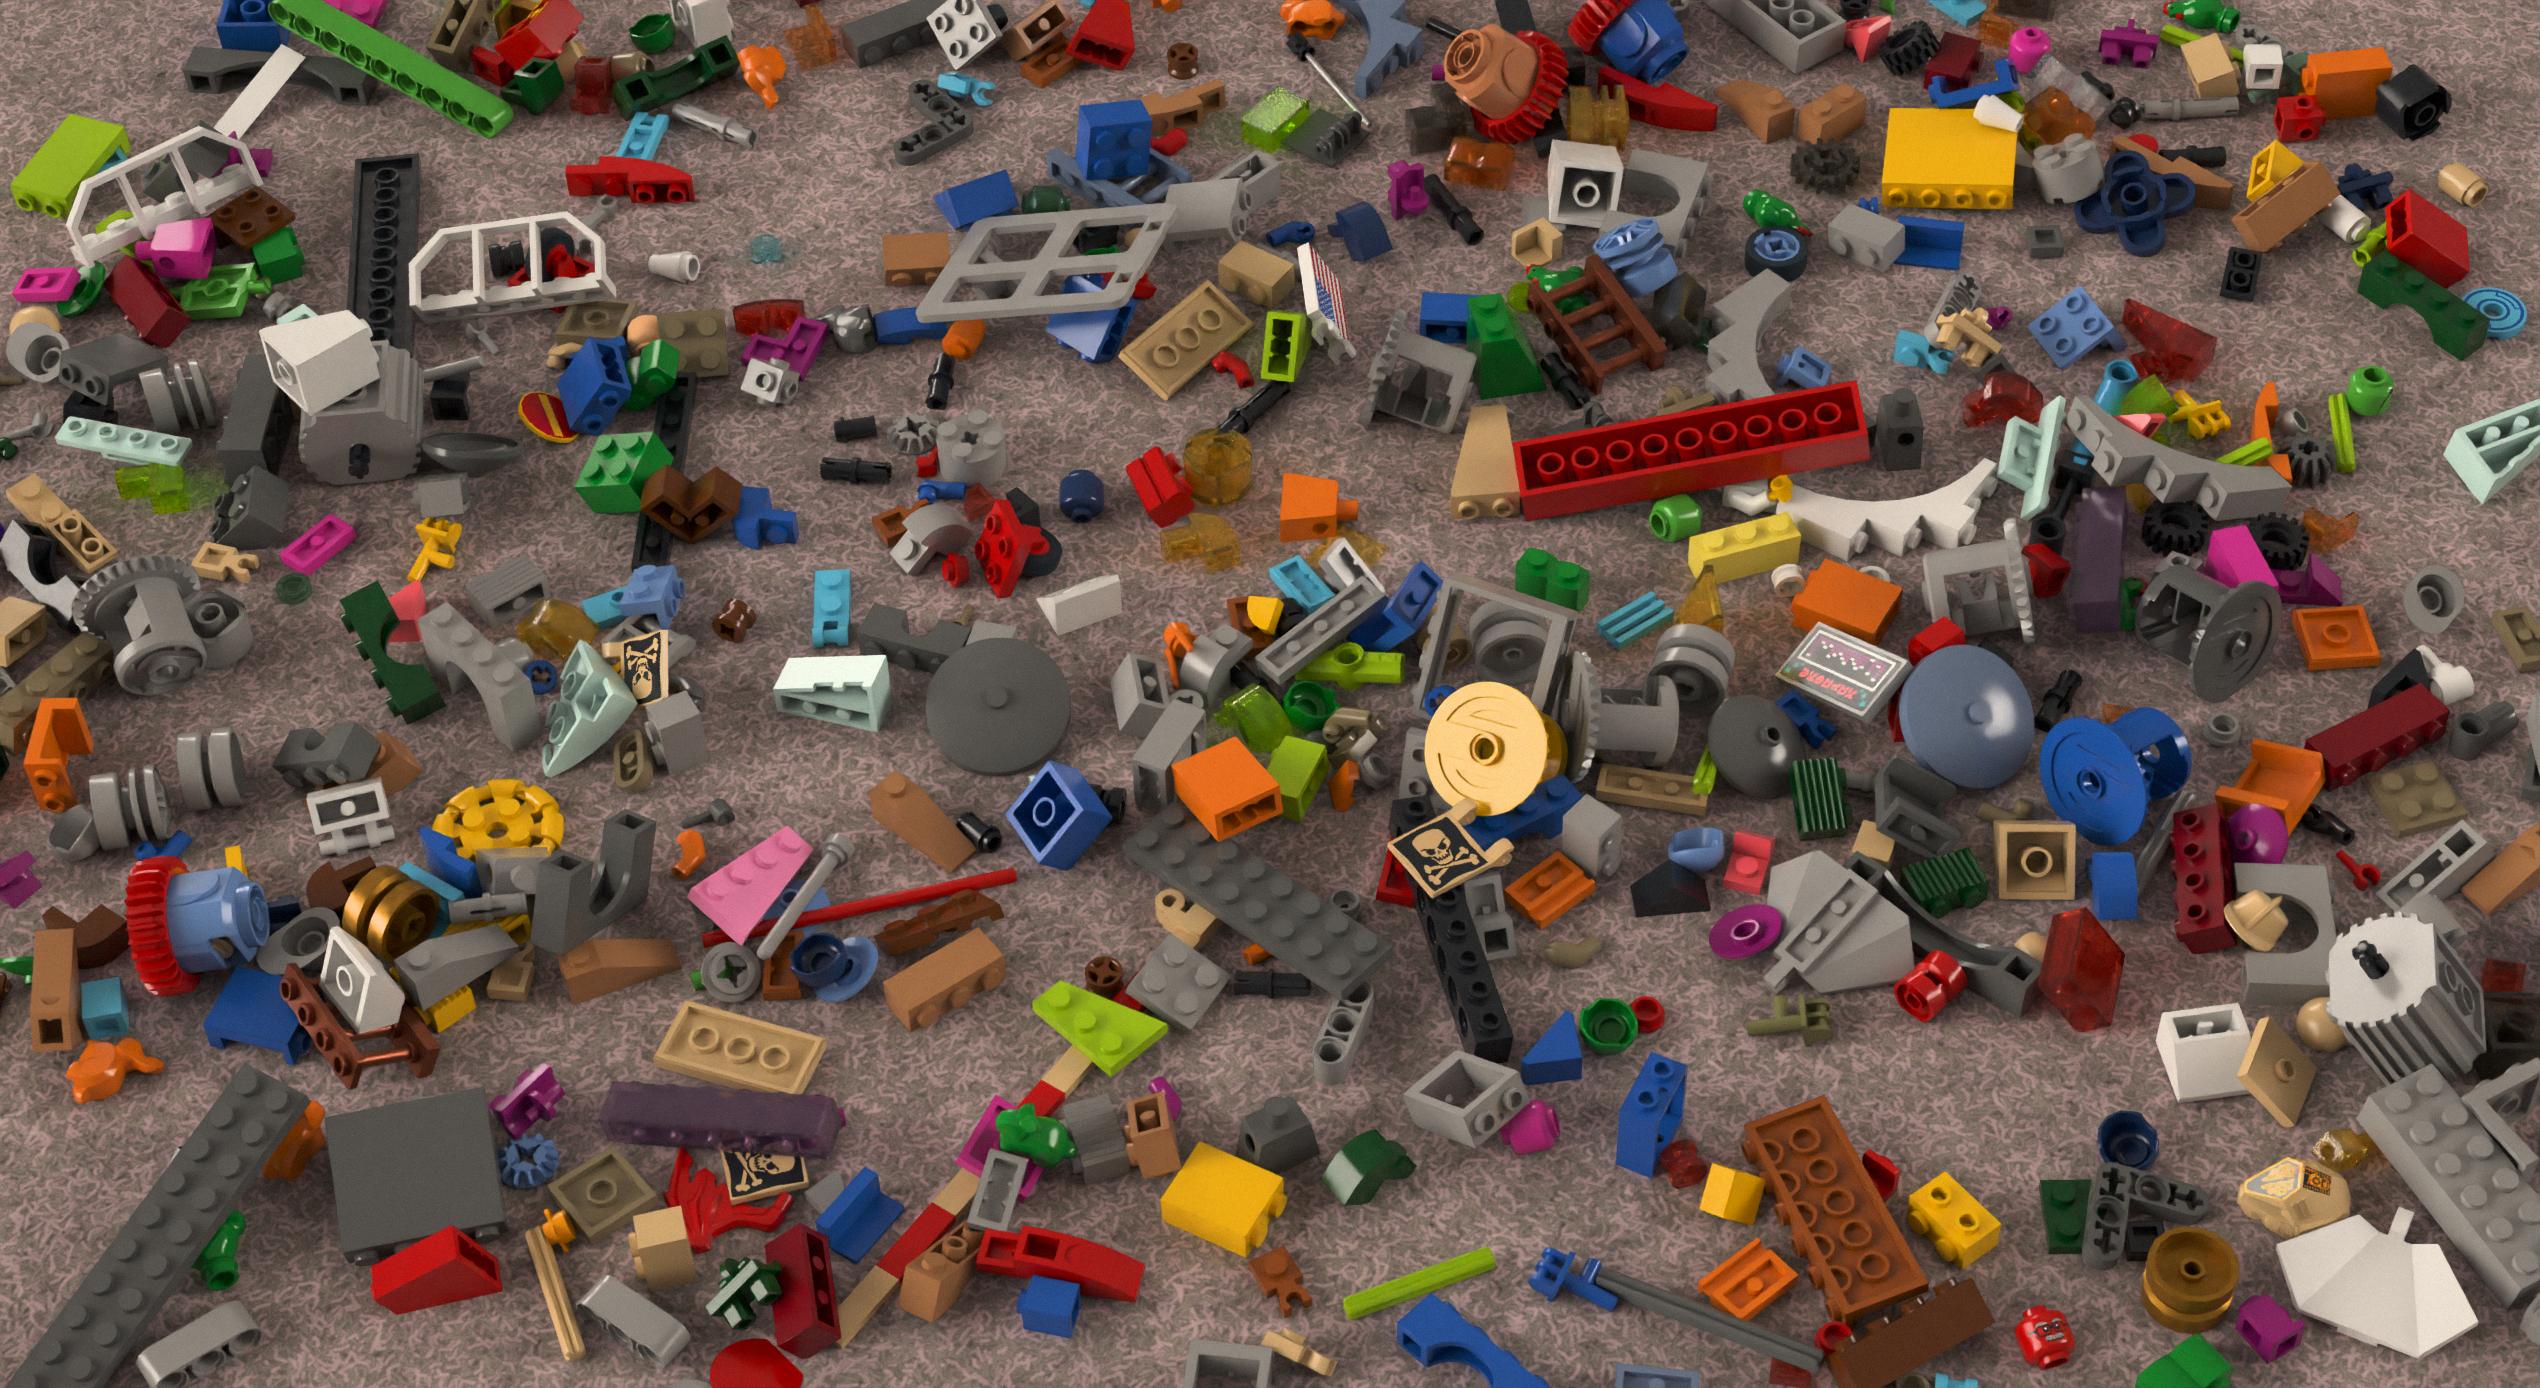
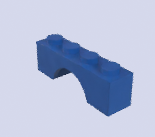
M1561 773L1537 785L1534 789L1535 793L1529 795L1523 804L1513 808L1512 811L1497 816H1476L1474 822L1462 827L1484 852L1502 838H1506L1512 843L1516 839L1530 833H1543L1549 839H1552L1562 834L1563 815L1583 796L1566 776Z
M1432 1293L1397 1322V1344L1425 1367L1444 1362H1457L1471 1366L1479 1371L1486 1378L1491 1388H1550L1549 1384L1541 1376H1533L1522 1367L1513 1353L1508 1350H1501L1490 1341L1489 1336L1482 1328L1476 1325L1472 1326L1464 1320L1451 1303L1447 1301L1442 1302Z

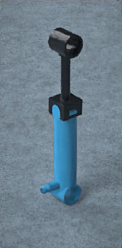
M2119 359L2113 360L2106 365L2104 379L2093 400L2111 416L2124 415L2128 405L2144 410L2156 411L2159 405L2157 400L2135 393L2139 369L2134 363ZM2077 437L2070 450L2065 451L2058 467L2055 488L2061 489V494L2051 515H2042L2032 521L2028 545L2043 543L2059 556L2062 555L2066 526L2063 520L2075 494L2089 497L2097 476V471L2091 466L2095 456Z

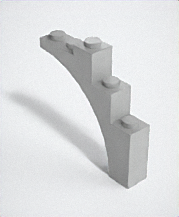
M1768 268L1712 306L1711 329H1713L1717 336L1709 341L1707 364L1714 372L1705 377L1704 393L1711 391L1715 398L1712 406L1775 395L1767 385L1759 368L1756 350L1762 335L1773 320L1789 308L1792 284Z
M2087 395L2075 396L2064 422L2067 428L2095 456L2091 466L2110 486L2144 483L2162 503L2195 500L2215 521L2258 517L2262 513L2265 516H2269V512H2276V515H2278L2292 488L2272 466L2224 464L2198 458L2153 441L2122 424L2105 412Z

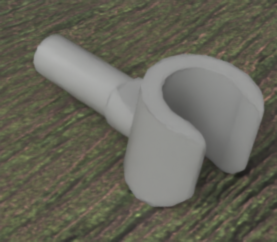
M478 318L476 321V326L480 331L475 330L470 323L467 324L465 335L468 339L472 341L480 340L493 356L501 353L486 333L488 323L485 319Z
M37 413L34 415L30 426L3 434V437H9L13 440L25 436L45 438L50 435L53 423L46 424L48 414Z

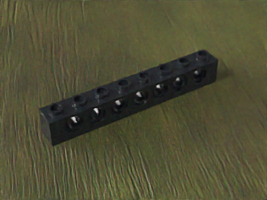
M1429 795L1393 800L1388 825L1393 840L1437 818ZM1402 865L1406 882L1414 898L1413 902L1465 1053L1497 1064L1508 1062L1514 1036L1461 885L1459 884L1432 899Z

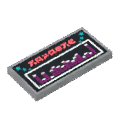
M1818 621L1774 676L1785 686L1869 724L1910 675L1914 667L1904 658Z

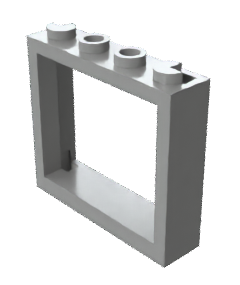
M1460 572L1446 577V580H1443L1441 590L1437 591V600H1440L1437 614L1435 613L1432 616L1428 626V634L1431 635L1428 648L1426 647L1420 657L1419 668L1422 669L1420 680L1415 683L1411 694H1414L1411 714L1430 721L1432 719L1426 711L1425 698L1431 690L1440 685L1463 592L1467 591L1552 619L1531 698L1532 704L1539 708L1538 711L1551 717L1579 612Z

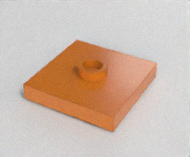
M2364 605L2296 609L2292 611L2291 620L2308 671L2379 666L2381 655Z

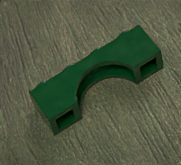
M725 35L699 46L689 56L667 68L654 72L642 70L617 81L611 96L624 120L628 121L633 119L638 111H652L735 75L740 61L730 40Z
M2386 250L2363 265L2357 290L2359 294L2383 310L2395 303L2413 308L2427 322L2432 332L2434 343L2460 361L2483 346L2490 322L2489 317Z
M378 580L340 599L339 601L345 612L339 616L349 634L354 631L357 632L360 640L354 644L364 662L371 659L376 668L370 670V673L379 690L384 687L388 689L391 696L387 697L385 701L394 717L402 715L406 724L409 725L446 707L424 664H401L387 656L389 638L401 622Z

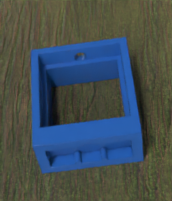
M1653 1052L1650 1053L1619 1110L1616 1165L1653 1178L1683 1121L1687 1065ZM1661 1138L1662 1142H1657V1139Z

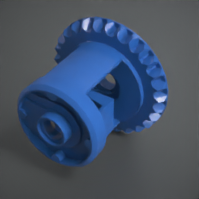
M2150 707L2136 708L2123 714L2110 724H2102L2100 719H2090L2087 716L2079 718L2074 716L2064 720L2049 731L2044 739L2040 753L2042 785L2049 803L2057 816L2063 821L2074 823L2076 831L2089 842L2103 846L2121 844L2139 833L2140 827L2146 823L2144 817L2150 812L2147 804L2156 799L2168 797L2182 789L2189 779L2192 767L2190 748L2179 726L2165 713ZM2154 744L2158 748L2160 753L2159 759L2155 758L2150 752V745Z

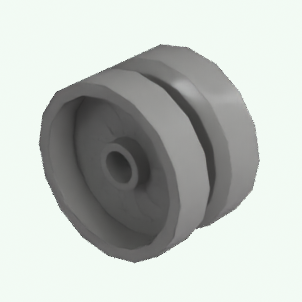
M1494 600L1478 608L1470 617L1468 625L1470 643L1473 649V660L1478 676L1485 682H1497L1508 686L1528 684L1536 680L1548 638L1545 617Z
M1692 623L1675 625L1665 630L1659 638L1655 658L1651 663L1648 677L1663 675L1668 676L1673 681L1678 694L1679 711L1698 715L1707 714L1716 710L1724 701L1728 680L1731 678L1735 665L1736 653L1731 643L1721 633L1707 626Z
M233 726L214 728L209 734L208 741L200 730L179 733L177 739L178 770L183 796L190 812L211 809L215 801V794L223 807L245 804V768L240 741Z

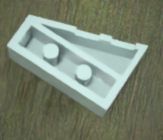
M2540 398L2455 430L2443 455L2472 494L2482 504L2540 455Z
M886 655L788 658L773 688L777 711L874 732L879 731L893 702Z

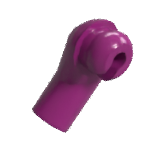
M1163 1076L1157 1077L1149 1084V1090L1152 1094L1164 1091L1174 1122L1182 1108L1181 1100Z

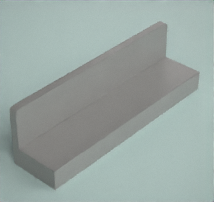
M1359 577L1255 656L1259 677H1263L1267 681L1273 679L1279 685L1283 684L1387 604L1386 594L1365 577Z

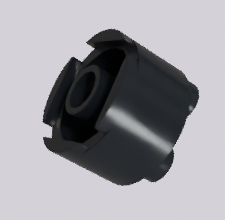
M2412 64L2391 80H2385L2377 87L2376 95L2378 98L2375 105V113L2401 139L2409 138L2411 141L2432 134L2441 125L2438 119L2443 112L2448 114L2452 104V97L2450 92L2424 69L2416 64Z

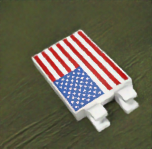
M1308 242L1298 247L1297 252L1307 316L1311 319L1313 325L1311 334L1320 346L1324 344L1323 337L1327 339L1329 343L1328 356L1337 366L1340 364L1339 357L1342 353L1347 352L1351 358L1356 356V349L1349 340L1341 284Z

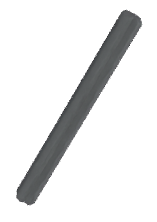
M1606 1267L1601 1268L1596 1277L1595 1286L1619 1297V1299L1805 1370L1817 1373L1824 1363L1825 1352L1823 1349Z

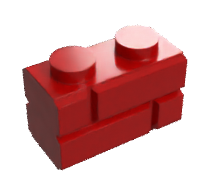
M1155 446L1144 453L1143 458H1137L1128 464L1125 470L1148 515L1160 528H1164L1178 521V517H1184L1195 509V504L1190 497L1195 491L1184 475L1180 477L1178 472L1183 468L1172 452L1166 455L1160 447Z

